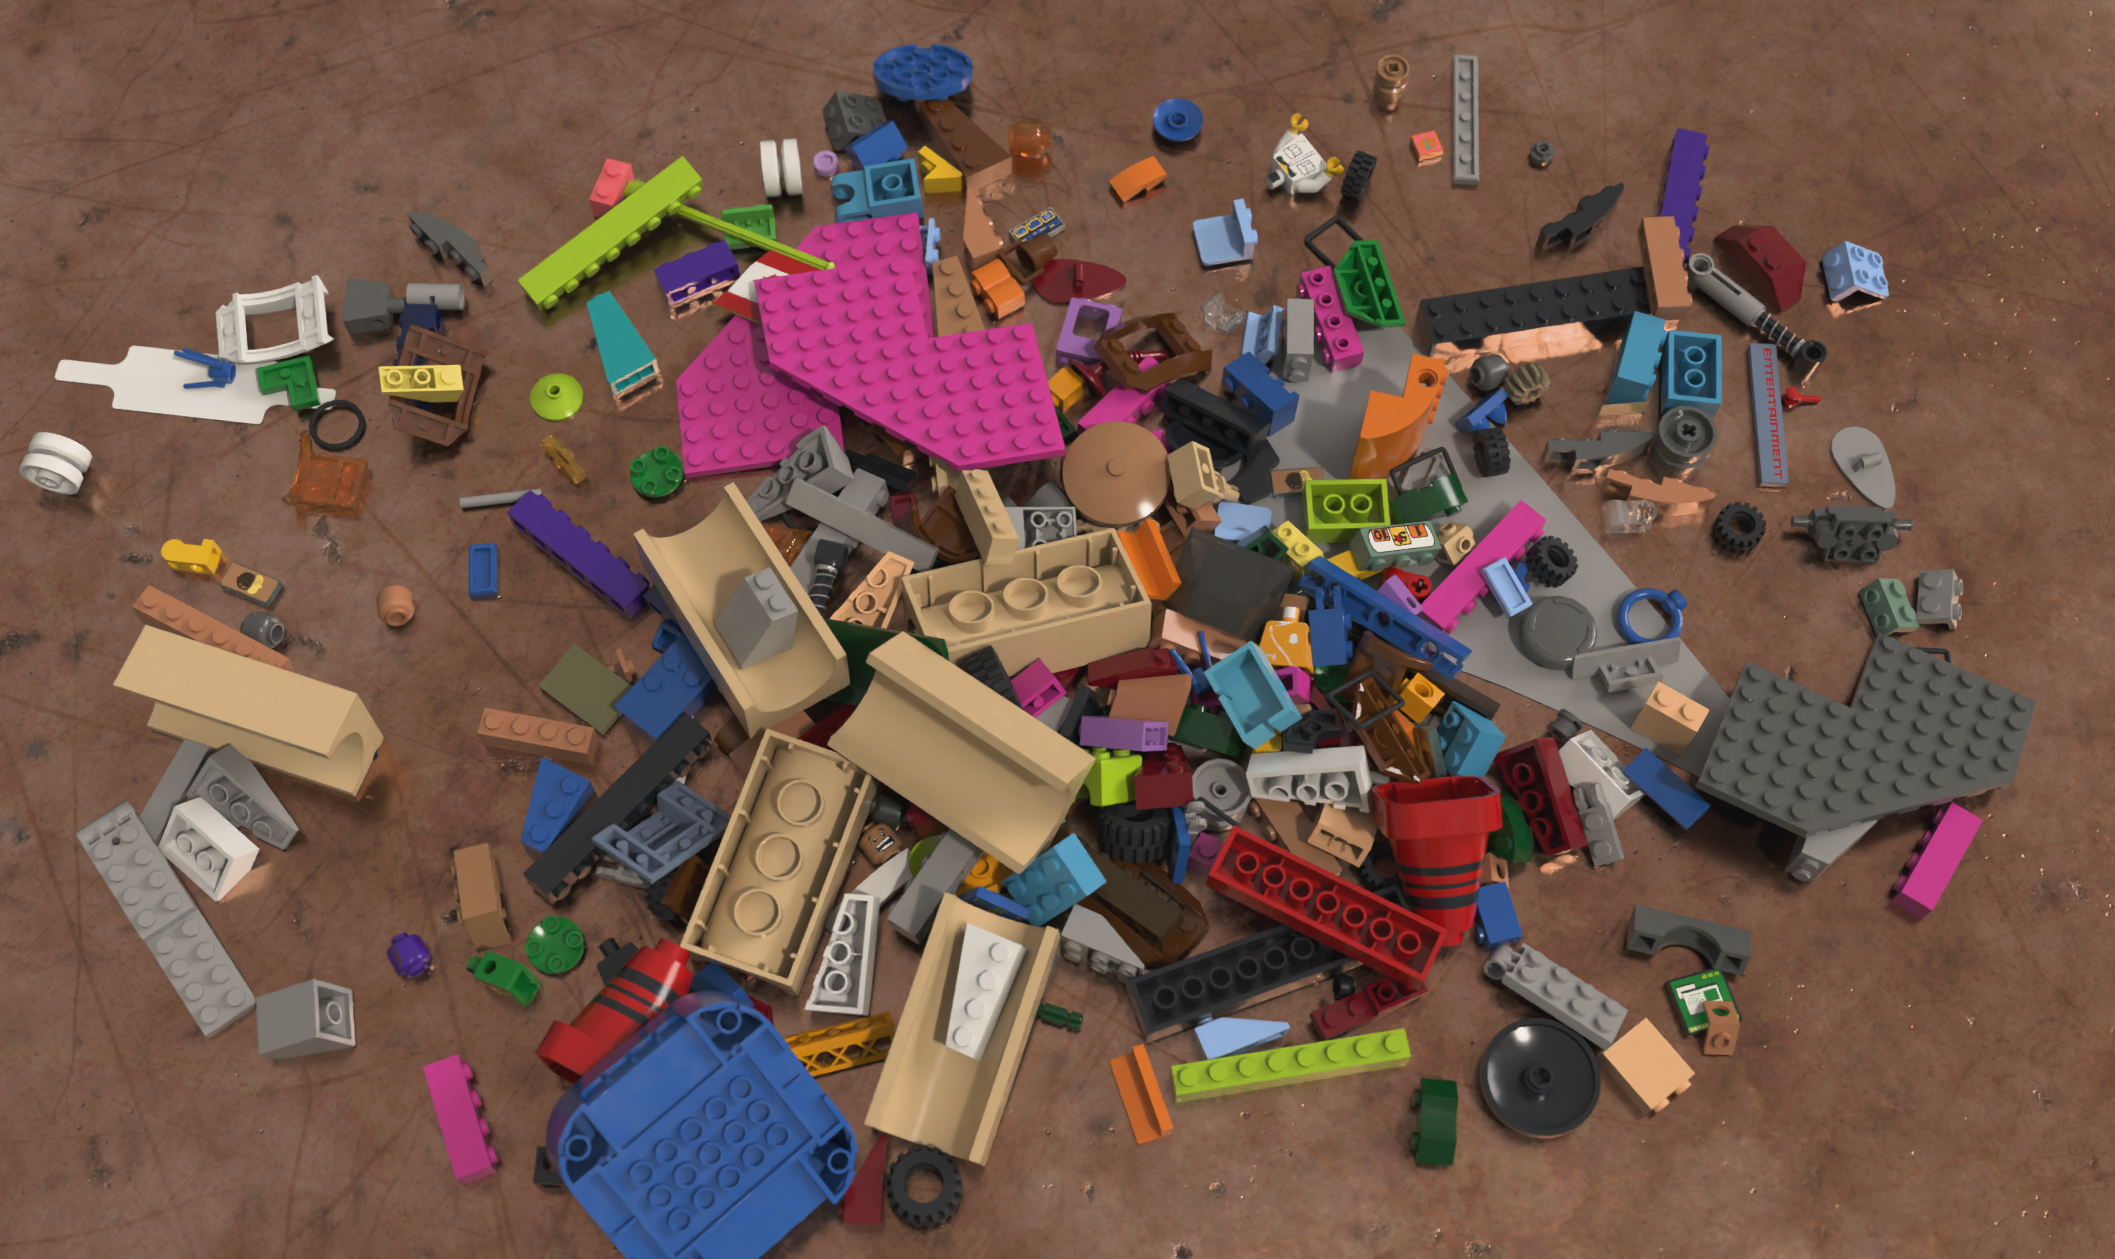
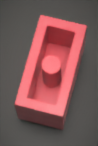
M607 158L589 197L594 217L601 218L625 199L624 189L630 180L635 181L631 164Z

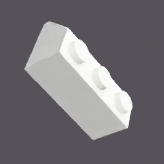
M1592 730L1571 738L1559 750L1568 782L1573 787V791L1575 788L1582 787L1588 798L1589 805L1593 808L1596 805L1592 802L1589 787L1593 783L1600 784L1606 804L1609 803L1613 820L1620 817L1646 795L1623 773L1626 768L1624 763Z
M202 797L174 806L158 845L164 856L215 902L221 900L251 870L259 852V848Z

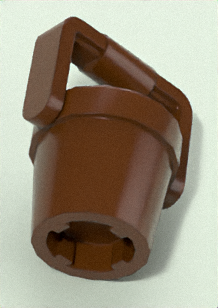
M1042 233L1026 242H1022L1020 239L1001 251L999 259L1007 268L1011 277L1019 285L1026 286L1045 273V269L1042 267L1058 254V249L1053 239L1048 234ZM1015 249L1020 263L1031 273L1026 279H1024L1018 268L1006 256Z

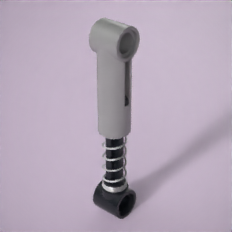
M1703 253L1691 256L1684 270L1688 273L1687 286L1695 289L1700 288L1747 326L1759 327L1761 333H1766L1769 335L1770 340L1774 339L1777 341V346L1786 348V353L1789 352L1790 356L1793 357L1795 369L1802 375L1811 376L1818 372L1828 352L1823 343L1816 340H1799L1795 336L1796 333H1790L1787 327L1784 328L1778 323L1779 320L1775 321L1770 317L1771 314L1767 315L1765 313L1766 306L1715 268L1713 259Z
M820 539L816 547L814 565L817 566V574L813 577L815 583L810 586L812 593L809 595L821 616L823 610L827 609L825 603L827 599H830L828 593L830 589H833L831 586L832 580L836 578L835 575L839 571L842 572L844 570L849 552L847 544Z

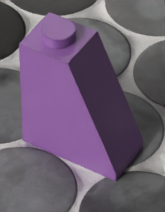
M1082 716L1078 729L1080 745L1135 751L1167 750L1169 722Z

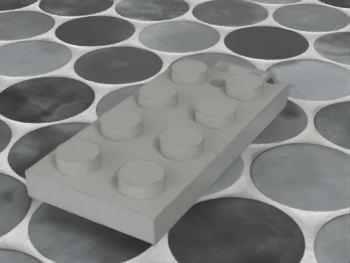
M1522 943L1518 953L1514 952L1509 946L1501 944L1493 949L1484 965L1486 975L1494 980L1502 979L1503 984L1604 1050H1608L1628 1012L1627 1009L1525 943Z

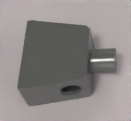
M347 278L343 323L349 334L388 329L392 326L393 313H407L406 297H394L388 283Z

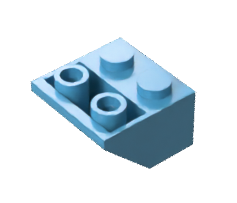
M1452 701L1429 746L1431 753L1451 776L1484 777L1506 736L1492 721Z

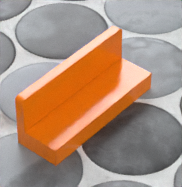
M1146 519L1135 533L1118 531L1117 534L1148 597L1150 599L1167 601L1182 582L1155 520Z
M1144 1044L1132 1047L1130 1054L1111 1059L1110 1067L1137 1144L1141 1145L1171 1135L1173 1126Z

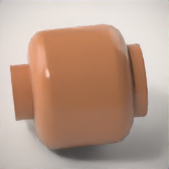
M390 585L378 592L376 596L378 617L382 622L391 626H401L412 618L414 605L412 593L409 589L400 585Z

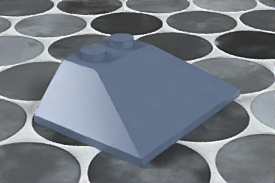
M676 781L657 794L658 812L628 832H625L613 823L592 837V843L653 884L725 834L731 815L680 781Z

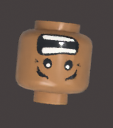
M870 823L862 830L861 834L863 836L860 839L859 847L873 864H885L901 852V839L886 824L879 823L875 825Z

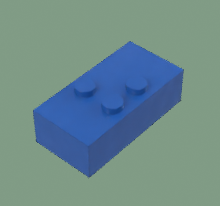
M683 632L614 707L621 721L653 745L684 713H687L690 717L695 715L718 690V687Z

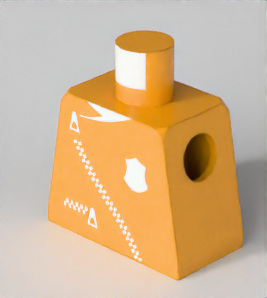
M1283 607L1282 621L1269 620L1266 623L1259 647L1265 653L1274 670H1280L1287 666H1297L1305 673L1314 672L1310 627L1306 623L1299 622V608Z

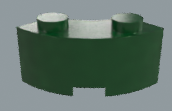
M1455 474L1434 479L1431 481L1432 485L1419 490L1416 487L1388 502L1398 524L1431 521L1444 515L1449 518L1461 512V506L1469 501Z
M1500 790L1502 828L1489 832V852L1511 862H1532L1534 849L1532 828L1528 827L1522 813L1524 810L1519 803L1510 795Z
M1420 1077L1419 1089L1413 1090L1412 1106L1417 1107L1416 1132H1411L1410 1149L1416 1150L1417 1163L1453 1166L1457 1144L1456 1119L1459 1100L1456 1081Z

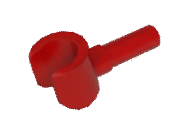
M1795 387L1787 388L1785 390L1786 394L1781 395L1788 407H1793L1800 402L1819 403L1821 400L1820 396L1799 395Z

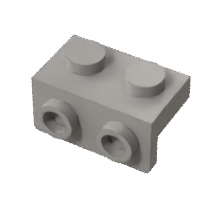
M1954 569L1920 571L1916 616L1918 624L1947 623L1950 629H1956L1957 620H1961L1962 616L1958 597L1963 595L1962 579L1957 578Z

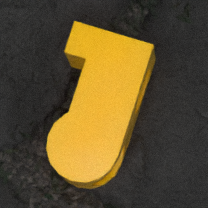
M172 539L167 541L161 548L162 557L173 569L210 575L215 574L222 552L214 540L203 539L201 546L184 544L180 540Z

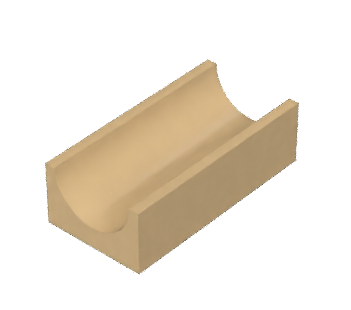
M734 482L724 487L723 497L716 509L693 528L664 538L649 536L644 528L634 533L643 568L750 739L766 731V728H772L850 685L847 654ZM770 567L798 610L792 649L741 670L714 627V623L744 577Z
M1115 528L1016 550L1012 565H985L981 558L901 577L904 624L907 631L917 629L919 635L945 639L949 652V662L970 676L971 673L965 658L990 645L997 653L1010 681L1039 658L1051 673L1084 666L1090 662L1149 648L1151 601Z
M145 625L113 684L117 690L155 702L151 717L147 723L150 730L183 741L185 739L205 745L217 752L231 744L253 764L353 797L356 796L372 764L374 754L384 739L360 697L355 692Z
M902 631L870 652L866 663L876 669L870 687L856 710L845 724L831 736L827 745L1017 874H1021L1050 846L1096 758Z
M766 728L680 944V947L691 954L690 959L698 962L709 961L733 968L771 983L788 994L798 997L876 795L880 780L837 752Z
M944 892L864 1124L872 1129L919 1145H928L930 1149H933L935 1146L940 1148L942 1153L947 1152L951 1156L985 1167L1061 941L1059 930L1049 926L1037 927L1003 918L960 900L955 895ZM967 923L1028 949L980 1061L945 1046Z

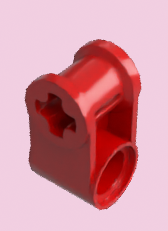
M1393 567L1383 570L1378 590L1385 581L1396 575L1411 594L1418 598L1420 605L1430 596L1432 583L1428 577Z

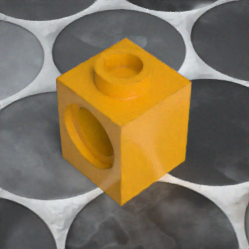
M1067 365L1048 381L1053 404L1059 407V411L1062 413L1085 394V380Z
M1417 673L1411 681L1406 678L1400 685L1398 693L1404 699L1405 704L1399 709L1420 725L1445 693L1420 673Z

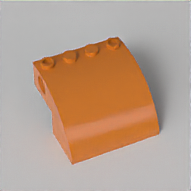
M1413 353L1404 391L1400 397L1370 390L1349 479L1387 480L1391 478V469L1410 461L1414 457L1418 446L1422 442L1427 424L1432 425L1438 402L1441 398L1448 374V369H1443L1445 359Z

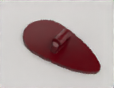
M1075 259L1050 260L1042 267L1045 269V273L1034 280L1036 292L1040 297L1049 303L1059 305L1070 304L1071 297L1078 299L1086 298L1088 300L1106 297L1119 291L1126 285V277L1117 270L1105 265Z

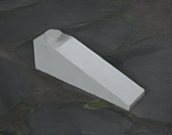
M824 425L802 438L796 445L798 447L796 452L789 459L785 457L779 463L782 467L775 475L767 477L748 497L746 502L759 521L794 509L785 503L796 478H800L830 494H833L854 480L848 457Z
M231 744L209 756L185 794L191 800L202 797L224 818L230 820L233 826L237 828L243 826L251 830L255 837L282 850L287 848L299 830L252 762Z

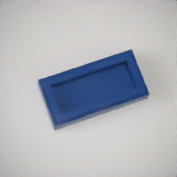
M496 543L469 545L468 594L470 598L498 596V546Z

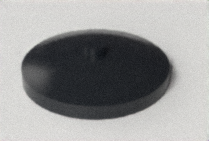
M1528 1018L1506 1026L1489 1043L1480 1065V1084L1483 1096L1490 1110L1507 1127L1529 1137L1554 1138L1575 1130L1593 1112L1600 1095L1601 1074L1594 1052L1577 1032L1554 1020Z

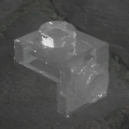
M1215 292L1201 306L1207 326L1228 335L1246 319L1244 311L1225 304L1222 294L1219 292Z

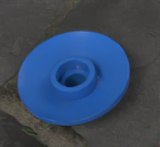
M1173 98L1162 102L1156 108L1153 115V124L1156 131L1162 137L1171 141H1186L1195 137L1200 132L1203 125V115L1199 107L1193 102L1182 98Z

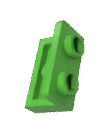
M759 204L753 207H732L721 210L723 221L777 242L772 205ZM724 234V240L727 242L730 250L757 247Z

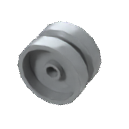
M1214 759L1206 761L1196 769L1192 776L1194 801H1197L1198 797H1203L1237 823H1240L1252 798L1246 771L1240 765L1230 760ZM1206 806L1204 812L1198 814L1201 819L1206 820V830L1221 832L1233 828L1232 825Z

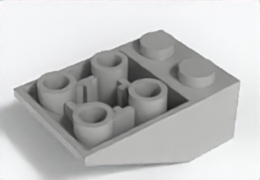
M1005 507L1019 537L1016 550L1077 536L1075 507Z
M1074 904L1061 934L1060 952L1064 953L1063 956L1073 962L1078 963L1081 960L1091 964L1090 967L1099 973L1106 974L1110 972L1118 976L1117 979L1127 984L1128 979L1142 975L1145 965L1101 914Z

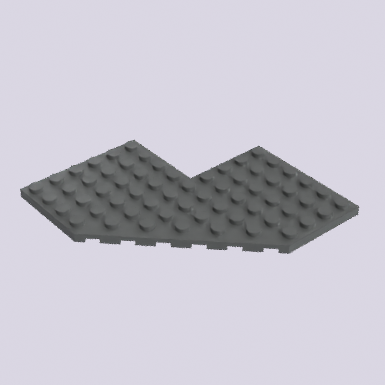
M1878 632L1874 638L1850 707L1746 661L1741 669L1695 787L1804 838L1827 829L1830 832L1849 827L1852 823L1860 821L1866 823L1882 819L1892 813L1899 815L1918 810L1919 807L1929 804L1935 806L1951 802L1954 798L1962 796L1968 798L1984 794L1987 790L1994 788L1999 790L2009 788L2015 778L2036 701L1881 632Z

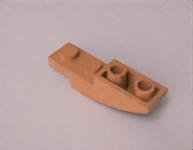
M1610 468L1601 487V490L1625 497L1624 507L1663 515H1683L1706 511L1716 496V493L1710 492L1704 487H1695L1683 483L1677 478L1664 477L1659 485L1650 479H1640L1628 475L1625 471Z

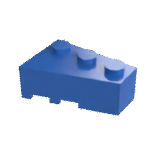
M1247 352L1223 368L1222 384L1229 393L1232 392L1235 395L1242 409L1270 422L1267 433L1270 437L1294 422L1300 395L1295 391L1289 393L1282 387L1285 385L1284 381L1280 378L1274 380L1267 374L1269 368L1253 354Z
M542 756L520 840L526 852L537 858L583 814L596 793L590 780Z

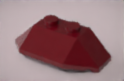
M1734 225L1714 238V241L1779 313L1800 300L1806 261L1774 226Z

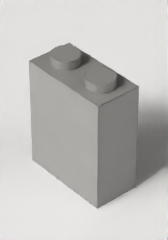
M1287 298L1282 329V380H1290L1291 382L1308 381L1314 355V299Z

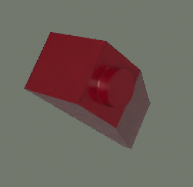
M1145 648L1088 663L1087 684L1088 686L1116 689L1119 680L1176 675L1177 662L1170 651L1166 649Z
M881 1133L847 1189L845 1201L840 1200L838 1219H843L845 1228L882 1230L889 1147L888 1133Z

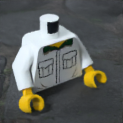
M1299 113L1291 117L1292 128H1288L1278 141L1271 155L1270 170L1272 173L1265 176V182L1270 189L1282 185L1292 195L1296 193H1316L1332 180V175L1340 176L1344 173L1342 165H1338L1334 169L1340 162L1337 157L1330 158L1326 164L1303 134H1297L1298 131H1304L1308 127L1306 119L1300 125H1297V121L1301 118Z

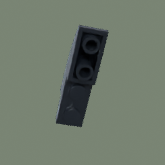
M1622 182L1615 186L1609 185L1593 196L1587 195L1578 202L1575 213H1569L1556 223L1550 222L1544 225L1536 242L1539 248L1544 250L1564 241L1568 248H1571L1591 236L1613 213L1625 185Z

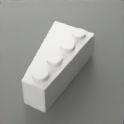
M1364 746L1313 749L1312 754L1290 751L1251 754L1246 776L1251 796L1254 798L1289 802L1290 799H1296L1305 802L1307 805L1316 806V802L1333 804V808L1345 810L1346 806L1360 808L1359 812L1370 813L1373 786Z
M844 894L832 929L833 933L828 946H826L819 973L815 977L814 987L804 1010L869 1016L880 898L874 895Z
M967 923L946 1047L976 1060H981L1028 949Z

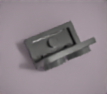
M836 91L823 108V117L827 123L829 136L834 150L844 151V147L851 142L854 136L861 137L886 121L880 100L872 96Z

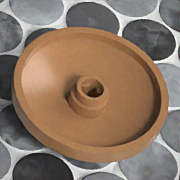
M1111 421L1095 425L1080 434L1067 451L1062 473L1065 493L1076 511L1093 523L1106 527H1128L1138 524L1149 518L1160 508L1169 492L1171 475L1169 473L1166 449L1155 435L1139 425L1123 421Z

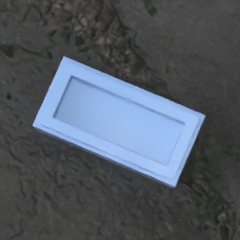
M1506 557L1480 571L1507 619L1533 605Z

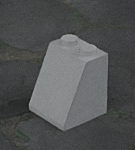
M769 567L744 577L718 616L714 627L742 670L792 649L798 610Z
M1877 820L1863 823V821L1852 823L1849 827L1830 832L1827 829L1805 838L1798 835L1785 871L1792 873L1798 880L1813 882L1859 841Z
M312 979L256 997L258 1055L279 1060L355 1047L352 989Z

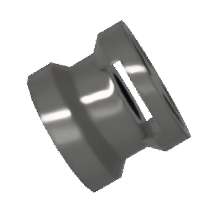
M1561 709L1557 713L1558 718L1547 725V730L1558 741L1566 744L1573 738L1572 735L1575 732L1581 730L1583 725L1574 714Z

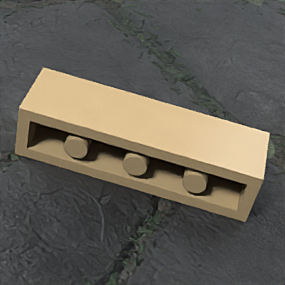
M979 469L962 470L955 498L985 565H1012L1019 537L988 471Z

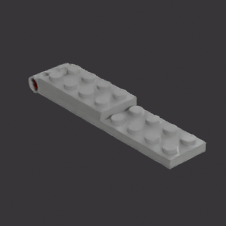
M128 800L120 803L75 832L83 848L137 933L153 953L205 1037L209 1039L256 1007L254 993Z

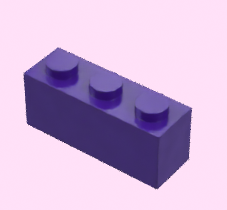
M725 240L711 243L704 249L687 253L680 259L663 263L654 269L657 284L669 307L740 277L738 263Z

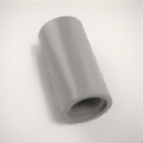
M408 283L406 302L409 309L462 310L464 307L465 297L462 284Z

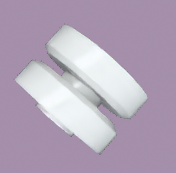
M783 139L781 143L782 156H778L777 145L774 140L760 141V170L766 197H780L782 193L781 180H785L786 192L789 196L802 195L797 139Z
M47 432L35 433L28 447L30 454L24 456L18 470L21 476L36 486L51 492L69 495L76 494L84 479L81 473L87 471L92 459L90 451L81 444L61 435Z

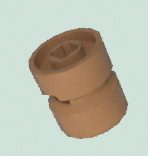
M1390 54L1384 56L1378 62L1373 91L1379 99L1393 102L1403 96L1410 69L1405 58Z

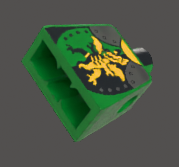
M487 951L483 958L476 955L471 957L467 964V971L472 973L473 978L486 990L526 1009L530 1006L542 984L524 964L491 951Z

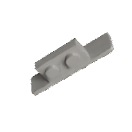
M1678 637L1575 655L1573 657V665L1571 666V676L1573 679L1599 675L1608 693L1655 685L1658 681L1662 683L1663 674L1658 665L1679 660L1681 641Z

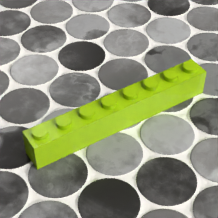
M681 156L518 279L521 288L540 311L544 308H551L558 302L559 296L565 292L570 293L579 286V281L584 277H591L596 274L600 269L599 266L606 261L611 262L620 255L621 249L627 245L632 246L637 243L642 233L658 227L662 218L679 211L682 207L681 204L687 199L692 200L702 192V178L687 160Z
M1405 1028L1174 1065L1170 1068L1169 1076L1174 1103L1406 1066L1411 1058Z

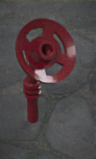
M1141 350L1126 351L1137 364H1140L1148 355L1156 361H1165L1167 359V352L1165 350L1141 352ZM1068 360V364L1074 372L1082 377L1085 383L1101 398L1107 395L1099 379L1103 375V371L1109 370L1104 361H1099L1088 367L1076 360Z

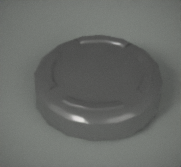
M1558 595L1544 597L1531 605L1522 619L1519 634L1522 646L1531 659L1543 667L1563 670L1571 669L1575 655L1592 652L1596 645L1598 631L1594 617L1584 605L1572 598Z

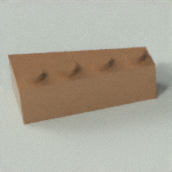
M958 256L932 262L938 337L985 330Z

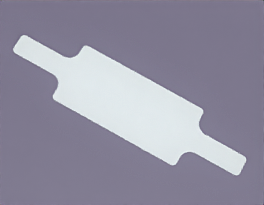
M131 346L125 360L116 365L61 360L55 374V379L60 381L109 386L114 391L112 407L115 409L260 424L263 421L266 410L271 406H291L289 390L263 395L261 392L257 368L277 363L276 361L237 363L224 360L219 355L205 354L236 364L235 379L233 383H225L224 388L185 389L183 385L187 383L214 381L213 378L209 377V366L175 356L174 352L178 350ZM318 388L321 405L335 399L336 391L334 389ZM314 406L310 408L317 409L319 406Z

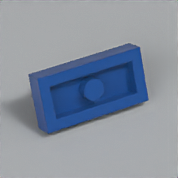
M1503 388L1489 393L1454 424L1460 432L1468 429L1473 435L1476 431L1490 428L1489 422L1485 417L1486 415L1497 423L1506 424L1507 412L1503 401L1508 397L1507 393Z

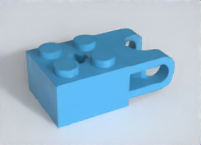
M914 158L864 166V170L833 176L830 181L831 191L836 198L851 199L850 202L837 206L834 213L835 223L918 212V218L924 217Z

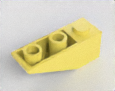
M460 365L378 367L382 394L426 402H457L463 392Z

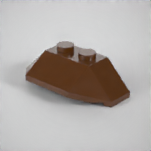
M1373 677L1356 685L1351 715L1360 724L1390 707ZM1394 712L1364 729H1357L1349 722L1353 735L1362 743L1370 763L1377 768L1378 772L1413 784H1418L1431 775Z

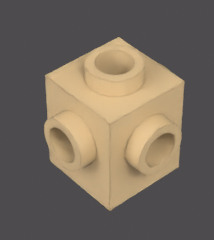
M1452 521L1443 524L1439 531L1436 532L1442 549L1435 557L1438 562L1452 566L1463 561L1477 546L1473 539L1472 530L1465 524Z

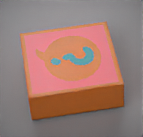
M1435 130L1411 136L1410 143L1418 161L1443 154V148Z

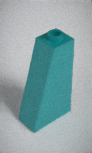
M610 291L596 295L586 303L607 381L614 397L660 372L655 356Z

